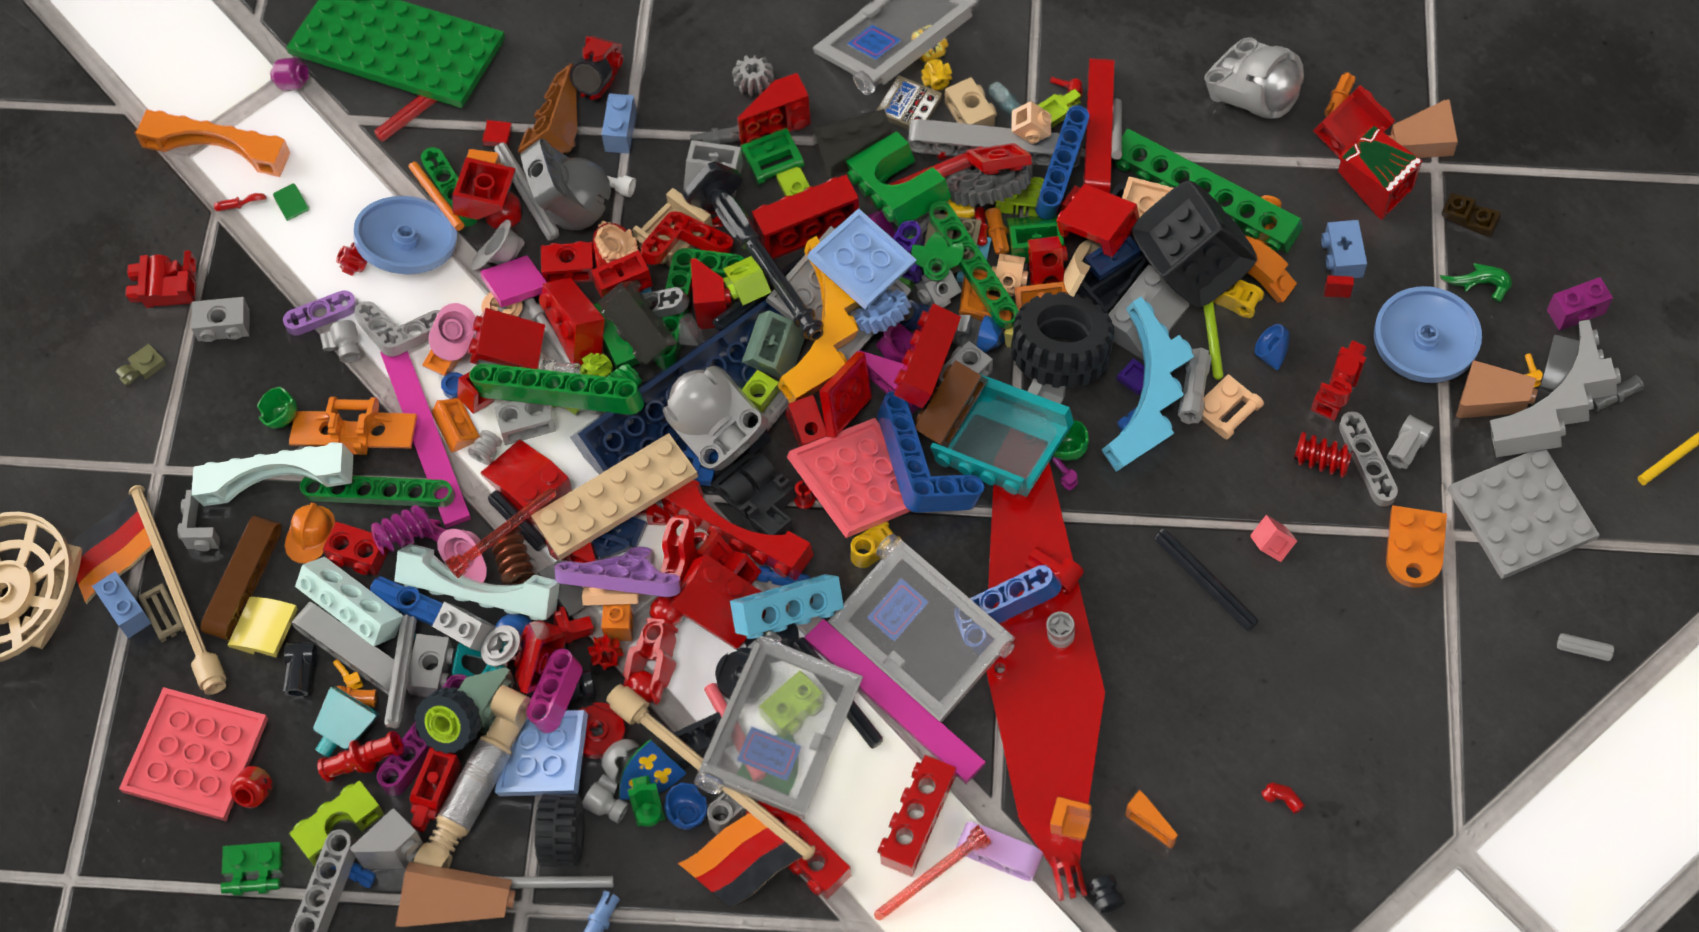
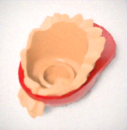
M602 221L593 235V256L595 257L597 267L638 250L636 237L632 236L631 230H626L616 223Z

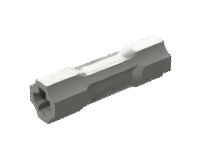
M1204 348L1192 349L1194 357L1185 366L1184 396L1180 399L1178 416L1186 424L1199 423L1203 416L1206 378L1211 364L1209 351Z

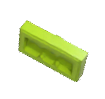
M800 167L776 174L777 181L785 196L795 195L810 187Z

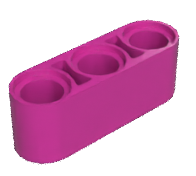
M558 649L551 654L527 707L526 714L528 719L543 733L554 732L560 725L582 674L581 664L566 649Z

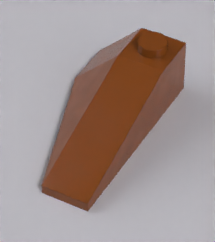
M571 63L555 75L544 96L547 101L533 116L537 119L533 128H527L518 149L520 154L541 138L545 139L551 147L562 154L564 152L567 154L573 149L577 133L576 88L570 80V70L574 64Z

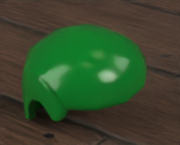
M282 387L270 389L258 402L257 408L262 417L259 416V419L270 429H280L287 426L296 416L297 402L295 398Z
M1073 419L1074 423L1055 451L1054 457L1064 461L1077 460L1087 451L1089 445L1088 430L1082 422Z

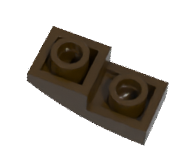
M1451 193L1442 210V216L1466 229L1492 237L1501 219V212L1477 206L1476 199Z

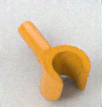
M1529 353L1525 355L1530 373L1525 375L1536 378L1535 388L1541 385L1540 380L1543 374L1541 370L1536 369L1532 355Z
M339 659L333 662L342 674L347 687H352V689L363 687L358 672L349 675L348 670Z

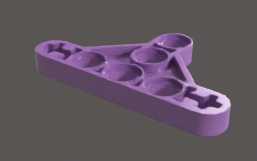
M634 547L622 556L588 563L561 562L554 567L555 580L561 584L663 597L675 596L681 592L680 577L675 574L660 573L652 565V550L648 547Z

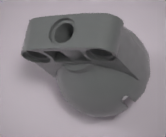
M543 138L521 153L523 168L534 200L544 210L552 223L563 229L583 230L593 225L602 216L606 208L603 204L604 200H609L611 194L610 180L602 167L584 158H568L551 147Z

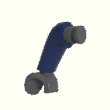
M909 300L911 304L910 312L903 315L905 319L899 323L907 330L915 331L919 326L917 321L922 311L928 312L931 306ZM959 315L961 319L952 342L963 347L970 341L977 346L982 321L973 319L971 315Z

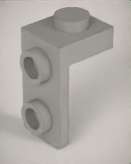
M186 490V497L181 501L183 519L182 523L178 525V538L182 540L187 549L198 551L219 549L220 538L213 527L195 528L199 502L191 496L192 490Z

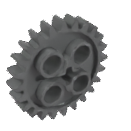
M975 166L974 170H965V174H958V178H952V182L948 183V188L952 197L951 201L955 202L956 205L962 204L964 207L970 204L971 207L980 204V206H984L989 203L992 205L997 200L1003 202L1006 197L1013 198V194H1020L1021 190L1027 189V185H1030L1031 178L1027 166H1023V169L1017 171L1008 170V168L1001 169L997 174H984Z

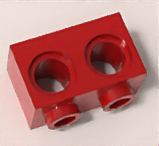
M1059 236L1028 240L1030 285L1064 282L1066 268L1063 267V261H1067L1066 245H1061ZM1048 253H1053L1050 257H1043ZM1049 276H1054L1050 280H1045Z
M639 250L591 270L595 287L605 306L652 286L649 269Z
M335 522L322 549L327 559L338 567L342 568L344 565L361 575L369 573L375 576L378 575L389 552L387 547H384V555L379 551L371 532L339 522ZM348 544L345 549L338 550L340 546ZM373 552L371 556L362 558L364 554Z

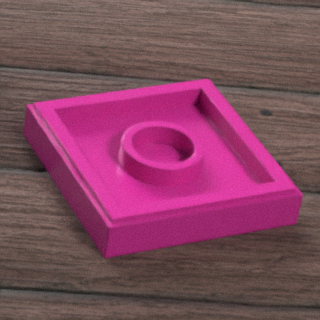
M528 256L480 271L481 279L501 308L542 294V283H547Z

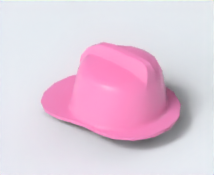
M451 303L442 307L437 314L428 340L434 354L441 359L448 361L458 360L467 352L471 339L475 334V331L472 330L475 315L471 309L463 304Z
M452 528L445 530L439 536L437 545L446 566L465 577L484 583L487 576V567L482 556L483 544L476 534L463 529Z

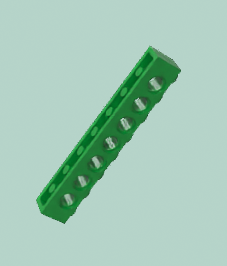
M1127 129L1122 136V157L1114 159L1117 168L1124 172L1129 170L1135 173L1138 179L1172 188L1178 186V182L1181 179L1188 178L1189 181L1195 182L1204 190H1211L1209 194L1220 205L1224 201H1232L1231 205L1227 207L1222 206L1224 211L1243 230L1246 236L1264 241L1265 245L1276 252L1281 250L1287 253L1303 230L1301 218L1130 129ZM1146 156L1145 160L1141 162L1136 161L1138 157ZM1167 167L1165 172H1157L1159 168ZM1247 212L1254 213L1250 218L1242 217ZM1270 223L1276 224L1275 228L1271 230L1264 229Z

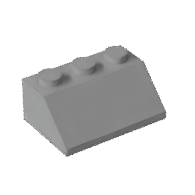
M1149 264L1108 314L1115 331L1113 342L1144 360L1142 345L1136 327L1126 308L1142 296L1144 301H1147L1152 306L1154 315L1159 323L1165 325L1169 332L1190 305L1189 302L1170 288L1163 277Z

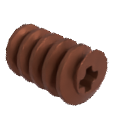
M518 526L501 528L489 540L491 547H493L492 552L496 557L495 561L499 566L498 571L504 585L522 584L536 575L534 572H531L533 565L529 563L531 558L526 553L528 550L527 546L522 544L525 539L523 535L519 534L522 530Z

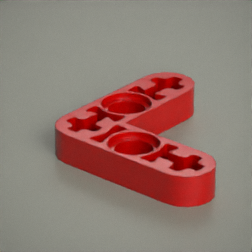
M673 211L669 212L646 238L641 246L640 253L645 263L656 265L663 261L679 240H682L701 250L731 254L733 239L728 234L682 212ZM693 232H700L705 236L698 237L695 236ZM658 236H667L670 240H662Z

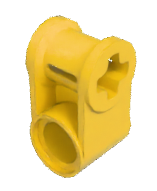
M1240 279L1228 289L1229 291H1225L1214 300V303L1223 306L1241 317L1252 318L1255 314L1254 308L1258 301L1263 299L1264 292L1258 286Z
M888 521L866 530L852 540L851 561L856 567L867 568L884 556L891 554L901 543L902 539L899 536L896 537L888 527ZM860 549H865L869 552L866 554H861L857 551Z

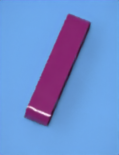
M462 674L453 675L446 681L443 687L458 689L467 677ZM416 722L402 739L403 753L398 756L394 754L389 756L377 772L378 782L383 791L389 796L401 795L420 772L431 747L427 746L426 742L420 738L418 729L416 730L415 727ZM410 753L416 754L412 760L403 761L406 755ZM391 776H398L397 781L394 783H386Z

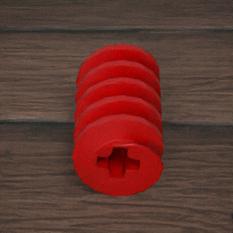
M1302 432L1294 459L1298 457L1299 466H1302L1308 460L1309 469H1313L1316 463H1319L1320 472H1323L1329 466L1330 475H1334L1337 469H1340V477L1344 478L1353 450L1351 453L1348 452V444H1344L1338 450L1337 441H1333L1330 447H1328L1327 438H1323L1317 444L1316 435H1312L1309 441H1306V432Z

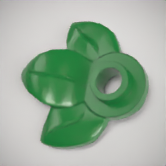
M935 232L928 239L925 247L913 245L911 254L916 259L915 264L923 268L924 274L929 280L942 281L948 276L949 269L960 264L964 248L963 244H954L948 247L939 232ZM938 266L941 268V271L935 273L932 271V268Z

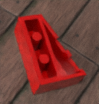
M571 278L542 283V294L539 296L541 308L544 309L572 367H579L584 364L582 359L591 352L594 355L596 353L602 354L605 319Z

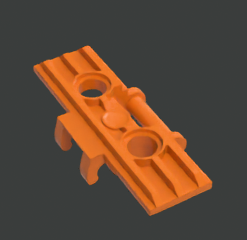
M330 397L326 411H296L289 445L326 446L329 443L338 442L343 443L352 454L367 455L368 448L411 449L417 414L378 413L379 400L377 397H371L370 400H348ZM338 410H367L365 414L359 415L358 421H343L338 413ZM328 425V435H323L322 429ZM375 427H385V430L381 435H372V431Z

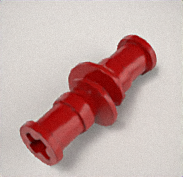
M391 731L385 737L366 742L365 745H361L358 740H351L349 750L340 752L331 758L323 757L318 760L319 774L326 782H330L338 775L347 774L355 770L359 773H370L375 769L376 762L393 754L398 756L403 753L402 739L396 731Z

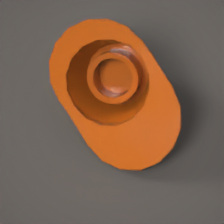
M312 502L310 505L302 506L294 513L285 541L286 553L291 560L306 564L322 556L324 553L322 549L335 524L334 514L329 509L317 506L316 503Z

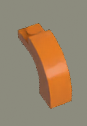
M1246 236L1257 255L1256 263L1247 273L1258 280L1277 303L1284 302L1297 284L1285 270L1288 263L1267 245Z

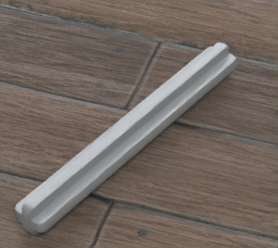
M502 142L496 145L494 150L496 153H499L501 163L505 166L516 168L512 182L545 237L549 241L558 238L560 235L558 228L549 220L544 210L534 200L527 178L507 144Z
M404 615L400 623L384 721L387 727H392L393 729L398 728L402 720L417 622L414 616L410 617L409 615Z

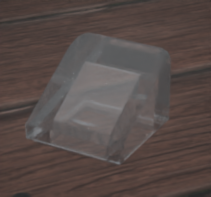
M687 313L679 320V343L682 345L699 346L704 341V336L692 314Z

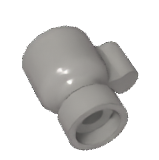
M341 320L331 325L329 332L320 335L323 350L333 351L339 349L338 355L341 362L351 363L360 358L359 348L356 345L359 336L354 321Z
M605 774L600 777L598 782L591 786L583 800V808L599 816L607 814L609 819L617 824L624 818L629 804L621 799H614L618 784H615Z

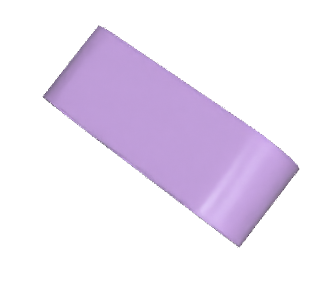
M967 822L955 848L958 853L967 858L1025 881L1033 880L1043 857V852L1038 848L974 822Z

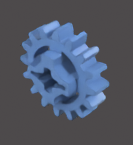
M890 289L879 296L868 308L864 309L862 307L857 309V315L854 318L861 332L865 331L866 334H869L873 331L874 334H877L878 332L887 331L890 326L895 327L896 323L904 320L903 315L909 314L911 304L904 291L900 292L897 289L892 293Z

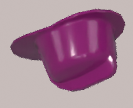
M896 323L895 327L890 326L887 331H883L884 335L877 342L876 346L886 359L901 363L906 351L910 348L911 344L909 342L913 334L900 323Z

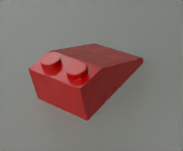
M520 439L480 472V475L496 490H499L532 525L535 523L531 515L573 491L569 477L560 468Z
M536 620L526 625L522 633V641H524L522 651L518 652L514 662V666L517 667L515 678L521 692L527 694L536 689L551 654L558 649H564L569 630L541 620Z

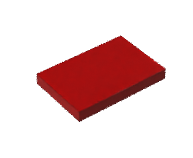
M856 351L819 390L827 437L836 438L872 398L865 352Z

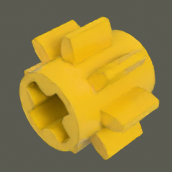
M939 59L930 60L925 64V69L921 70L924 86L931 85L933 90L944 89L948 86L949 80H952V71L949 63L943 65Z

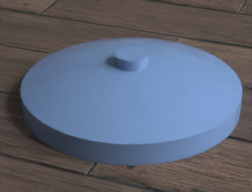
M392 196L369 204L358 214L354 223L353 239L359 254L373 266L397 274H419L438 268L452 256L456 247L457 230H455L436 204L418 197Z
M1422 286L1400 291L1384 303L1375 322L1374 341L1383 361L1398 374L1418 382L1438 383L1458 377L1471 366L1481 346L1482 330L1477 315L1463 299L1444 289Z

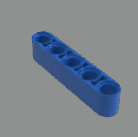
M1082 106L1070 107L1062 125L1035 206L1036 214L1043 219L1054 218L1062 202L1089 120V113Z

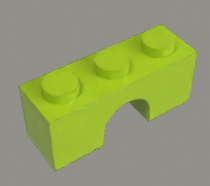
M359 780L355 784L346 786L333 801L322 804L318 808L317 813L309 819H303L298 822L294 830L289 834L315 867L325 840L336 824L342 821H350L362 832L382 817L384 813Z

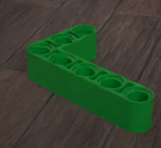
M681 248L674 253L665 289L684 285L680 289L688 296L689 305L680 314L660 317L658 319L652 349L655 363L659 368L666 369L679 358L693 295L691 259L696 258L707 267L713 266L714 268L711 270L725 278L726 275L723 269L743 260L742 256L690 248ZM669 329H674L672 332H666ZM665 351L670 352V353H668V354H666V355H662V354H661L662 352H665Z

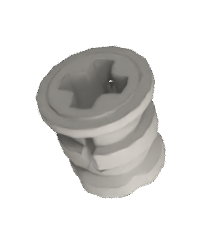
M482 430L480 433L481 438L475 440V447H470L468 453L476 461L490 465L492 462L490 457L496 454V447L501 446L502 440L495 433L489 430Z

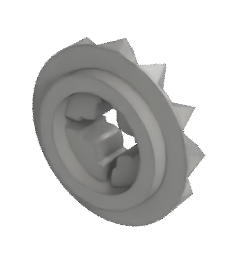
M508 625L499 626L492 630L486 636L481 646V656L484 662L498 668L500 665L508 666V662L511 659L516 660V652L522 650L520 643L523 639L519 635V631ZM504 642L507 645L504 646V651L501 653L499 650Z

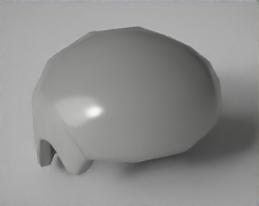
M619 740L613 743L603 755V769L615 784L620 783L624 768L630 758L640 748L639 744L634 740Z

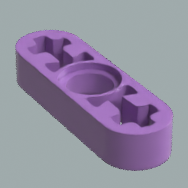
M341 290L289 310L283 317V323L288 333L291 335H301L352 315L355 312L357 302L350 291ZM346 300L348 305L343 307L341 302ZM332 304H333L334 309H335V311H333V312H332V309H331V307H330V305H332ZM317 309H327V313L323 317L313 316ZM306 314L309 315L310 321H307ZM298 319L299 324L294 326L293 320Z

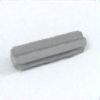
M1564 633L1560 634L1557 640V648L1560 650L1610 661L1613 657L1614 646Z

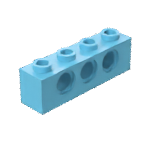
M827 574L730 601L735 633L746 635L748 639L762 637L763 632L768 630L772 632L786 630L787 625L795 623V625L810 623L811 618L816 616L818 618L831 617L835 615L834 611L844 609L839 576ZM813 595V603L810 606V598ZM789 602L790 608L788 612H786V605ZM765 609L766 615L764 619H762V612Z

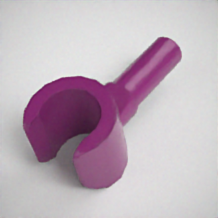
M1054 457L1052 461L1064 475L1060 479V483L1065 489L1071 491L1078 484L1077 473L1072 469L1066 468L1060 459Z

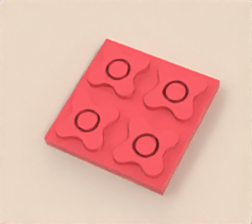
M875 418L842 430L836 438L824 437L793 449L788 453V460L845 538L910 512L903 503L881 427Z
M163 687L119 789L125 794L226 821L235 801L230 793L231 783L240 771L245 767H249L268 718L264 714Z

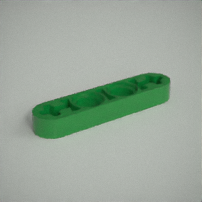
M435 147L427 148L421 154L423 167L433 184L453 209V200L449 199V195L454 192L458 177L440 149ZM434 158L437 160L438 167L435 168L433 162L429 159ZM442 174H449L451 176L446 182L437 180ZM458 215L464 223V227L473 226L478 221Z

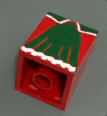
M1373 126L1367 133L1363 131L1356 139L1355 144L1351 148L1347 147L1341 153L1338 172L1376 216L1383 220L1414 189L1422 160Z

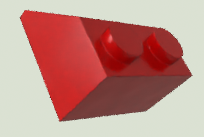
M466 157L453 193V214L478 220L503 210L516 168Z
M694 258L691 259V273L698 330L715 328L712 323L713 319L732 306L730 290L725 288L724 280L720 275Z

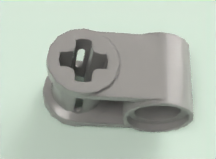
M724 792L708 807L709 827L714 833L719 834L724 828L746 816L747 810ZM720 813L728 816L723 821H716L714 819V816Z

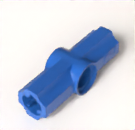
M381 576L375 579L370 586L372 593L396 611L401 612L403 616H414L417 620L433 626L443 605L439 601L420 594L412 586L404 587ZM415 600L412 605H405L408 601Z

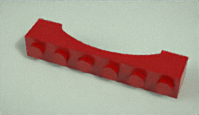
M692 480L661 499L663 509L669 515H686L694 523L695 529L699 527L705 530L708 535L711 532L718 533L734 551L745 552L759 565L766 564L772 567L781 577L786 578L788 576L796 581L814 556L811 543L790 531H787L785 535L761 534L743 529L725 520L704 501L701 485L696 480Z

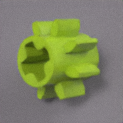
M591 352L582 359L584 364L580 368L581 374L608 377L612 373V363L604 354L599 355V353H596L594 355Z

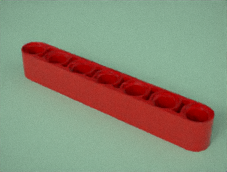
M1089 58L1087 93L1089 120L1086 126L1084 184L1110 193L1114 59Z

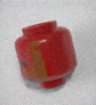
M245 767L232 781L230 793L237 804L246 808H255L263 803L273 788L272 779L260 767Z

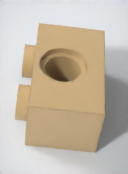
M972 77L945 88V104L957 123L995 127L996 109L992 103L987 102L982 87L979 84L976 85Z

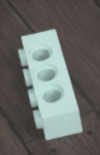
M326 557L302 565L295 585L297 589L372 646L396 637L403 618L402 614Z

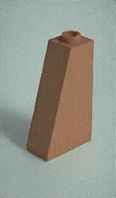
M409 862L404 875L396 926L406 927L504 917L507 907H513L516 891L510 890L512 884L510 879Z

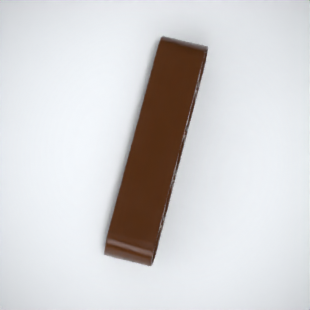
M256 515L250 519L202 618L200 627L202 633L227 641L230 640L249 597H252L282 532L281 523Z

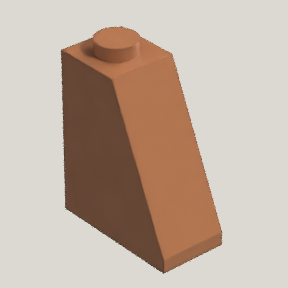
M1450 100L1439 102L1394 124L1391 134L1388 136L1418 158L1454 156L1458 141Z
M1473 360L1466 378L1456 417L1471 418L1506 415L1523 411L1527 408L1528 404L1533 405L1538 392V389H1534L1536 378Z

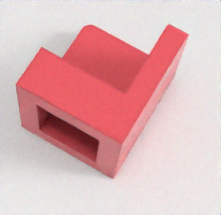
M1268 515L1262 519L1251 534V538L1258 548L1279 562H1282L1297 542L1286 526Z

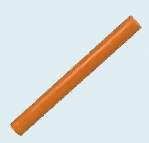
M417 162L410 163L409 169L455 230H462L464 223L458 215L453 214L451 206Z

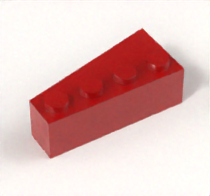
M934 303L928 312L922 311L917 321L919 326L914 331L909 342L911 344L910 348L906 351L901 362L904 366L902 369L900 368L894 380V383L897 384L894 392L895 396L923 409L933 393L961 316Z

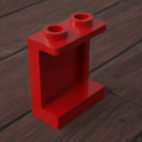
M1360 85L1313 132L1340 157L1347 147L1351 148L1355 144L1356 139L1363 131L1367 133L1375 126L1384 132L1395 120L1390 112L1373 98L1371 92Z
M1084 184L1073 195L1068 206L1059 213L1056 221L1061 236L1066 237L1069 232L1100 243L1103 253L1113 257L1132 232L1131 229L1140 216L1136 203Z
M486 307L481 316L477 315L475 317L472 330L476 331L475 339H471L468 353L472 354L470 363L476 364L479 359L504 366L538 369L545 324Z

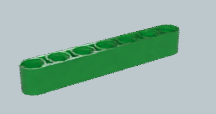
M486 363L476 365L469 374L474 387L483 398L620 414H635L642 410L644 406V400L637 384L630 379Z

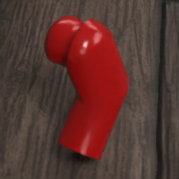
M1272 782L1267 784V788L1262 791V796L1267 802H1274L1276 798L1283 800L1293 814L1298 813L1305 807V804L1289 786Z

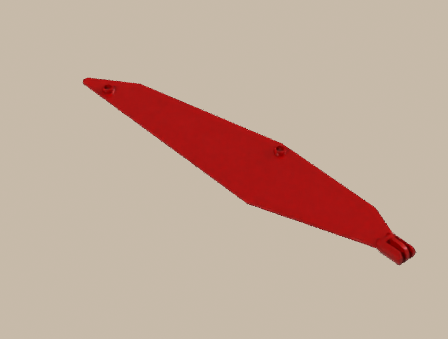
M1011 429L994 461V466L1023 477L1026 481L1046 449L1045 442ZM1049 462L1027 497L1018 493L1011 494L1003 487L993 485L988 589L1030 570L1026 567L1025 562L1033 548H1036L1038 545L1062 560L1064 558L1073 560ZM1077 582L1068 595L1059 592L1054 598L999 623L1015 639L986 671L1019 821L1038 849L1043 852L1044 858L1051 866L1059 901H1065L1060 876H1065L1070 899L1076 898L1072 879L1073 873L1077 875L1081 896H1087L1080 865L1083 841L1051 833L1050 823L1058 797L1089 804L1105 697V689L1079 582ZM1024 590L1019 592L1017 597L1021 596L1024 593ZM999 602L993 606V609L999 605ZM1055 612L1068 613L1074 620L1075 638L1065 648L1053 646L1047 637L1046 622L1051 614ZM998 668H1003L1004 672L997 673L996 670Z

